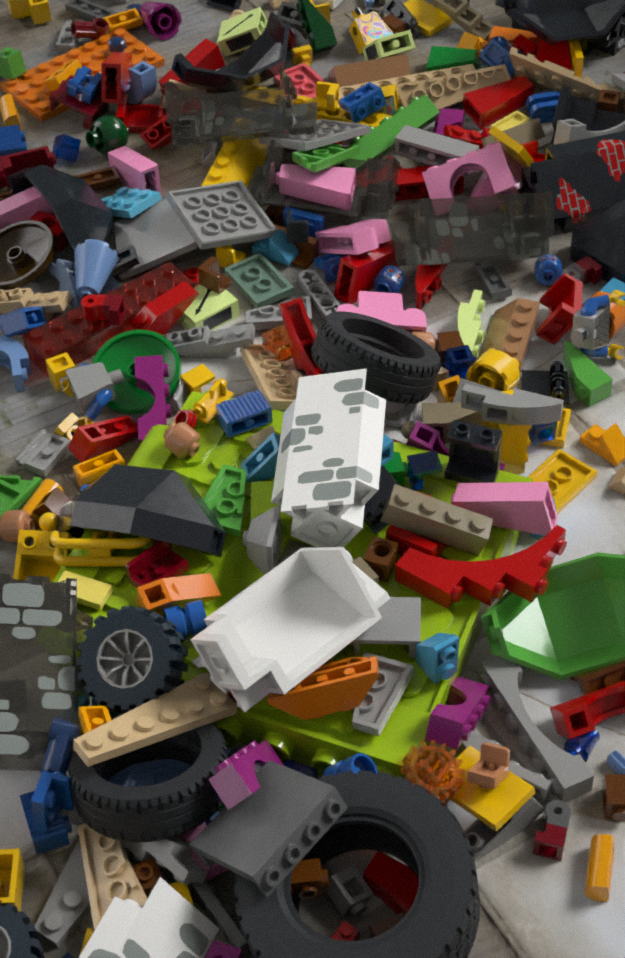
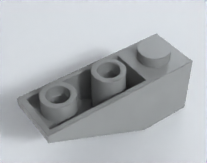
M532 796L497 832L479 819L473 822L464 832L469 840L475 862L525 830L545 811L542 805Z

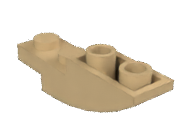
M31 288L0 290V313L7 314L20 308L41 306L46 320H50L55 312L64 311L73 297L69 291L34 294Z

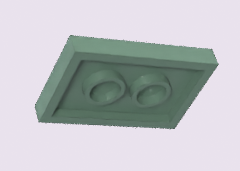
M261 253L224 268L225 276L232 279V283L255 308L270 305L294 294V287Z

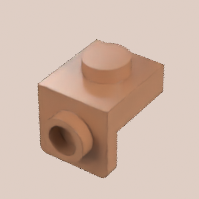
M484 742L481 745L480 760L468 771V782L478 784L481 788L495 789L509 775L510 749Z

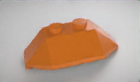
M376 656L369 658L350 657L323 664L286 694L269 693L267 695V702L269 705L303 720L322 718L327 714L339 711H349L360 706L377 680L378 659Z

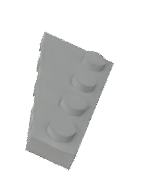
M80 839L34 926L38 936L59 949L91 910ZM123 848L130 862L132 860V855L129 851Z

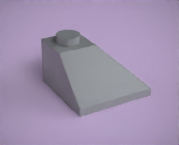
M274 506L251 520L249 530L244 531L243 546L247 547L248 558L264 575L278 564L283 541L280 506Z

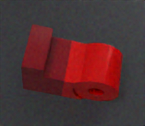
M91 294L83 297L81 300L83 315L86 320L111 321L112 325L121 326L126 312L123 296Z

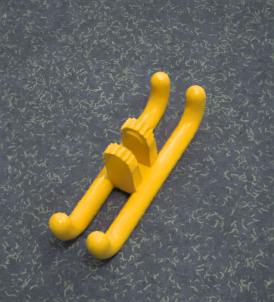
M56 530L50 535V542L53 546L57 547L53 553L54 561L61 566L125 567L128 562L137 556H113L115 549L139 548L145 546L151 540L140 536L137 538H117L116 532H109L107 538H102L100 532H94L91 539L61 538V533ZM62 549H88L89 556H64Z

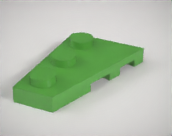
M223 464L203 500L227 534L241 537L247 473L246 470Z

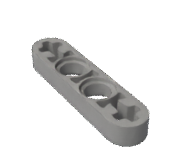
M309 269L302 271L299 274V285L306 296L310 295V301L322 319L332 312H337L340 304L318 273ZM314 291H322L323 293H321V294H314L313 292H314ZM323 304H331L332 306H330V307H323L322 305H323Z

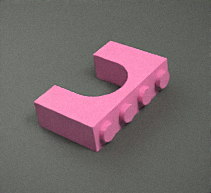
M500 142L490 143L483 149L470 151L463 157L458 159L452 158L445 164L432 166L427 171L422 172L435 215L439 221L445 222L449 220V208L452 204H456L453 195L454 185L460 176L469 171L486 173L490 177L494 193L499 201L518 194L505 151Z

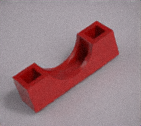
M625 680L550 707L557 734L572 739L595 730V726L607 718L625 713Z

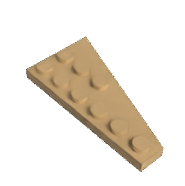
M511 47L509 55L516 78L525 76L538 88H549L561 92L562 86L570 87L572 96L588 98L598 103L602 89L621 92L618 106H624V91L606 84H600L599 86L591 81L589 77L579 78L574 76L575 72L549 61L539 62V60L534 58V55L528 53L527 56L517 53V48Z
M262 344L240 347V353L258 389L272 410L282 412L286 410L296 399L299 377L304 376L296 370L290 371L286 362L277 361L276 355Z

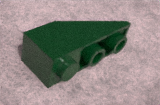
M297 0V11L301 13L303 19L301 21L302 28L307 33V44L312 47V54L333 49L337 45L332 25L309 0Z

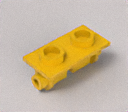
M223 378L216 379L213 382V386L202 399L194 404L192 411L196 413L197 420L209 424L216 416L215 406L217 403L220 404L225 400H230L234 395L233 392L227 390L226 380Z

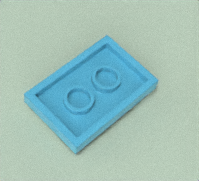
M122 187L116 190V194L104 197L101 200L111 210L113 216L133 218L162 200L160 192L150 191V189L140 190L139 188Z

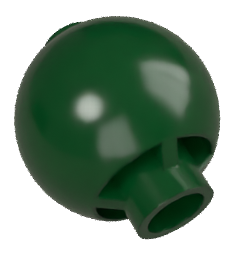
M110 115L102 116L95 120L91 125L90 131L86 133L88 146L93 147L103 155H108V152L126 146L129 138V130L124 122Z

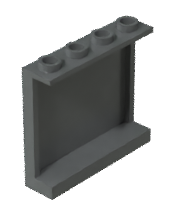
M270 760L255 774L260 788L229 810L225 806L189 844L204 865L211 868L217 863L256 883L266 897L274 891L348 808L334 786Z

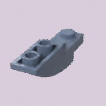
M53 259L47 269L59 281L60 287L58 291H69L73 297L69 303L73 306L74 310L83 313L82 299L76 293L75 262Z

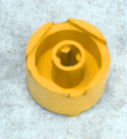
M490 348L468 369L466 380L499 391L512 390L520 379V364L516 358L510 357L502 351Z

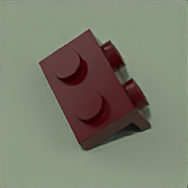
M158 541L125 565L129 582L135 588L162 578L179 577L190 569L187 560L175 553L169 543Z

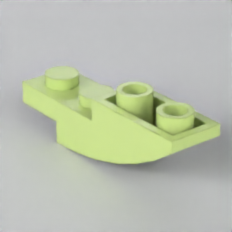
M475 289L470 303L460 302L458 310L457 331L460 333L463 344V352L460 355L466 367H471L473 359L478 358L480 350L478 344L483 343L485 331L481 330L482 321H480L481 315H479V313L484 312L485 300H482L483 291Z

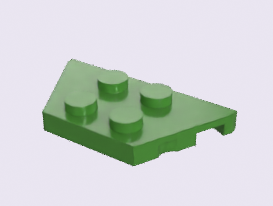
M329 144L307 151L298 150L292 153V161L316 173L323 169H329L334 164H341V161L360 154V145L343 149L341 144Z
M0 474V517L7 510H18L33 495L42 483V479L34 477L33 481L21 480L20 476L17 475L3 476Z

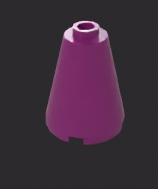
M145 2L141 5L140 15L153 37L168 40L178 33L182 19L176 7L169 3Z

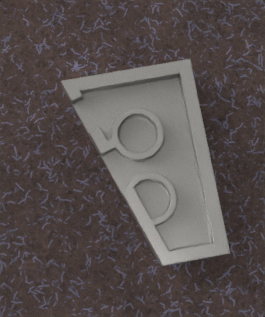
M310 295L303 297V303L312 324ZM267 305L246 311V324L253 323L255 331L285 328L279 307Z
M363 652V657H377L378 678L360 706L354 708L352 723L354 729L380 736L415 673L414 666Z

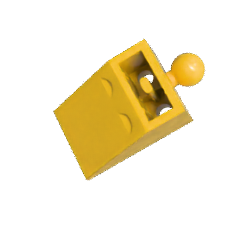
M47 512L40 517L39 526L43 531L19 529L13 583L41 585L45 593L62 567L53 559V553L57 547L53 548L50 542V535L56 530L59 520L54 513ZM60 532L61 538L74 539L69 532ZM62 549L64 556H69L73 549Z

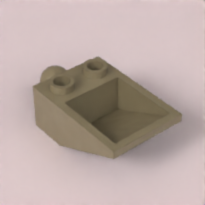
M461 402L422 403L421 423L439 431L440 438L448 449L450 442L447 441V434L453 420L483 426L482 412L461 408ZM407 421L402 425L401 434L404 438L409 439L416 422Z

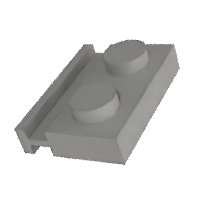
M386 401L384 426L401 429L405 422L414 421L419 403L401 404Z
M42 429L16 458L17 466H25L27 470L46 477L69 451L68 447L71 440L53 432L47 433L45 429Z

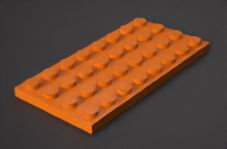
M116 29L112 33L103 35L92 42L85 43L81 47L41 63L15 79L8 78L1 82L0 86L1 90L6 94H12L13 99L40 122H43L71 109L60 103L54 111L50 110L51 101H49V97L52 91L45 85V80L65 63L76 59L80 61L82 67L85 66L92 70L91 76H94L97 72L101 73V63L113 53L108 48V40L110 38L119 36L125 39L127 48L123 52L132 53V67L144 61L158 68L165 65V61L162 56L125 29Z

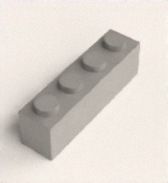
M405 125L395 137V155L433 166H440L452 158L458 159L470 151L479 150L478 145ZM469 171V172H467V173H465V174H463V175H467V176H468V175L471 173V171Z

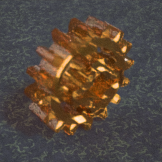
M432 740L429 746L424 741H421L418 747L413 745L408 754L406 753L402 761L404 765L400 771L406 774L404 779L410 780L412 785L415 783L428 790L429 795L432 793L444 803L449 796L451 798L455 796L464 782L462 777L465 774V770L459 769L463 761L462 759H454L455 750L446 751V743H443L441 747H437L435 740ZM447 781H449L448 784L440 787V784H445Z

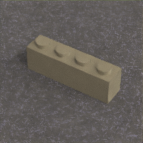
M394 484L386 499L380 521L479 555L489 540L493 519Z

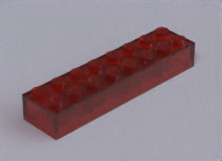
M170 261L103 294L123 296L126 312L121 326L112 325L111 321L86 320L83 315L82 306H79L23 334L24 347L29 358L49 378L46 359L67 352L76 365L96 355L99 349L114 336L123 332L138 330L131 321L146 304L183 281H186L192 288L195 287V283Z

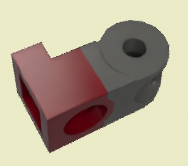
M553 800L547 804L544 815L545 832L536 831L533 855L561 861L571 814L569 805L564 801Z

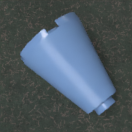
M87 239L83 244L78 243L74 251L76 293L81 299L87 295L100 294L118 259L116 250H111L108 243L98 239Z

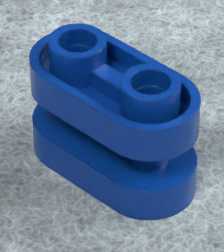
M85 66L78 68L74 78H70L67 82L66 89L68 90V95L76 98L79 94H82V101L90 104L102 89V74L97 72L94 76H91L92 70Z
M552 91L529 96L525 105L532 120L539 118L541 123L553 122L560 92Z

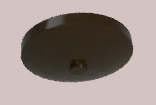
M25 220L13 223L0 230V290L20 288L35 280L50 265L56 252V239L47 225L35 220Z

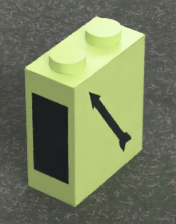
M261 7L221 22L217 45L225 56L248 49L265 31L268 20Z
M406 30L378 38L363 47L362 51L365 61L403 55L416 47L411 30Z
M199 284L194 287L199 295L177 321L185 330L208 325L210 331H213L239 317L238 299L226 289L221 294H218Z

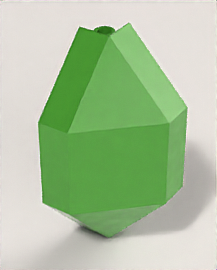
M598 552L551 566L547 572L546 581L549 582L548 587L542 596L538 595L531 603L508 591L481 617L492 654L558 680L624 662L625 555Z

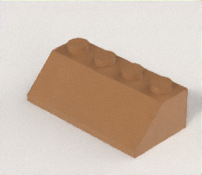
M407 54L337 65L328 73L330 82L339 84V87L411 75Z
M517 298L495 310L480 356L490 348H493L516 358L520 364L519 372L521 377L538 323L540 302Z

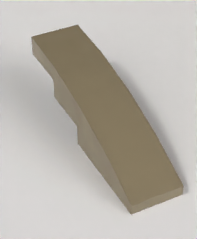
M432 0L446 15L468 33L488 41L494 25L484 20L483 14L471 8L467 0Z
M539 118L502 131L519 144L545 137ZM492 136L481 139L484 148L490 143H496Z

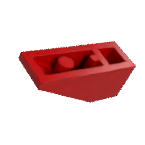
M183 281L146 304L131 323L138 330H149L164 336L199 293L186 281Z
M129 415L79 426L73 435L68 449L82 463L112 451L138 435V424Z

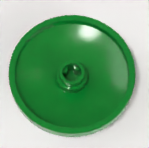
M131 330L114 336L99 349L92 364L103 363L107 373L120 369L125 381L113 386L116 397L108 402L107 407L124 414H141L152 409L155 402L154 397L150 393L137 388L134 357L162 355L163 363H168L169 377H165V384H169L170 397L174 394L181 380L182 365L176 348L166 337L149 330Z

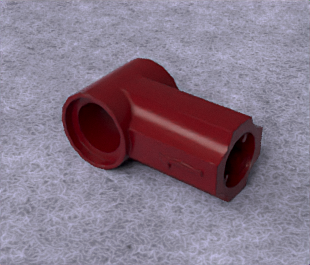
M95 18L93 22L74 21L71 23V35L73 38H90L94 41L106 35L109 23L103 18Z

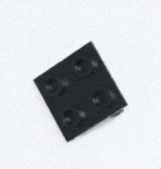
M554 361L550 366V371L522 370V390L564 400L563 405H570L568 372L564 371V365L560 361Z
M383 465L380 467L379 490L365 503L363 521L375 535L389 525L380 520L386 499L394 484L399 485Z

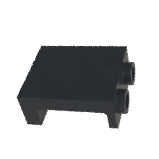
M453 420L447 434V441L450 442L449 462L445 470L444 479L461 483H496L500 469L503 431Z

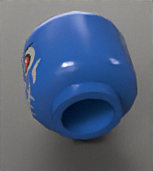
M545 254L536 260L534 275L538 283L544 286H552L562 276V264L558 257L552 254Z
M387 265L376 275L374 286L377 292L399 293L405 285L406 278L400 268Z

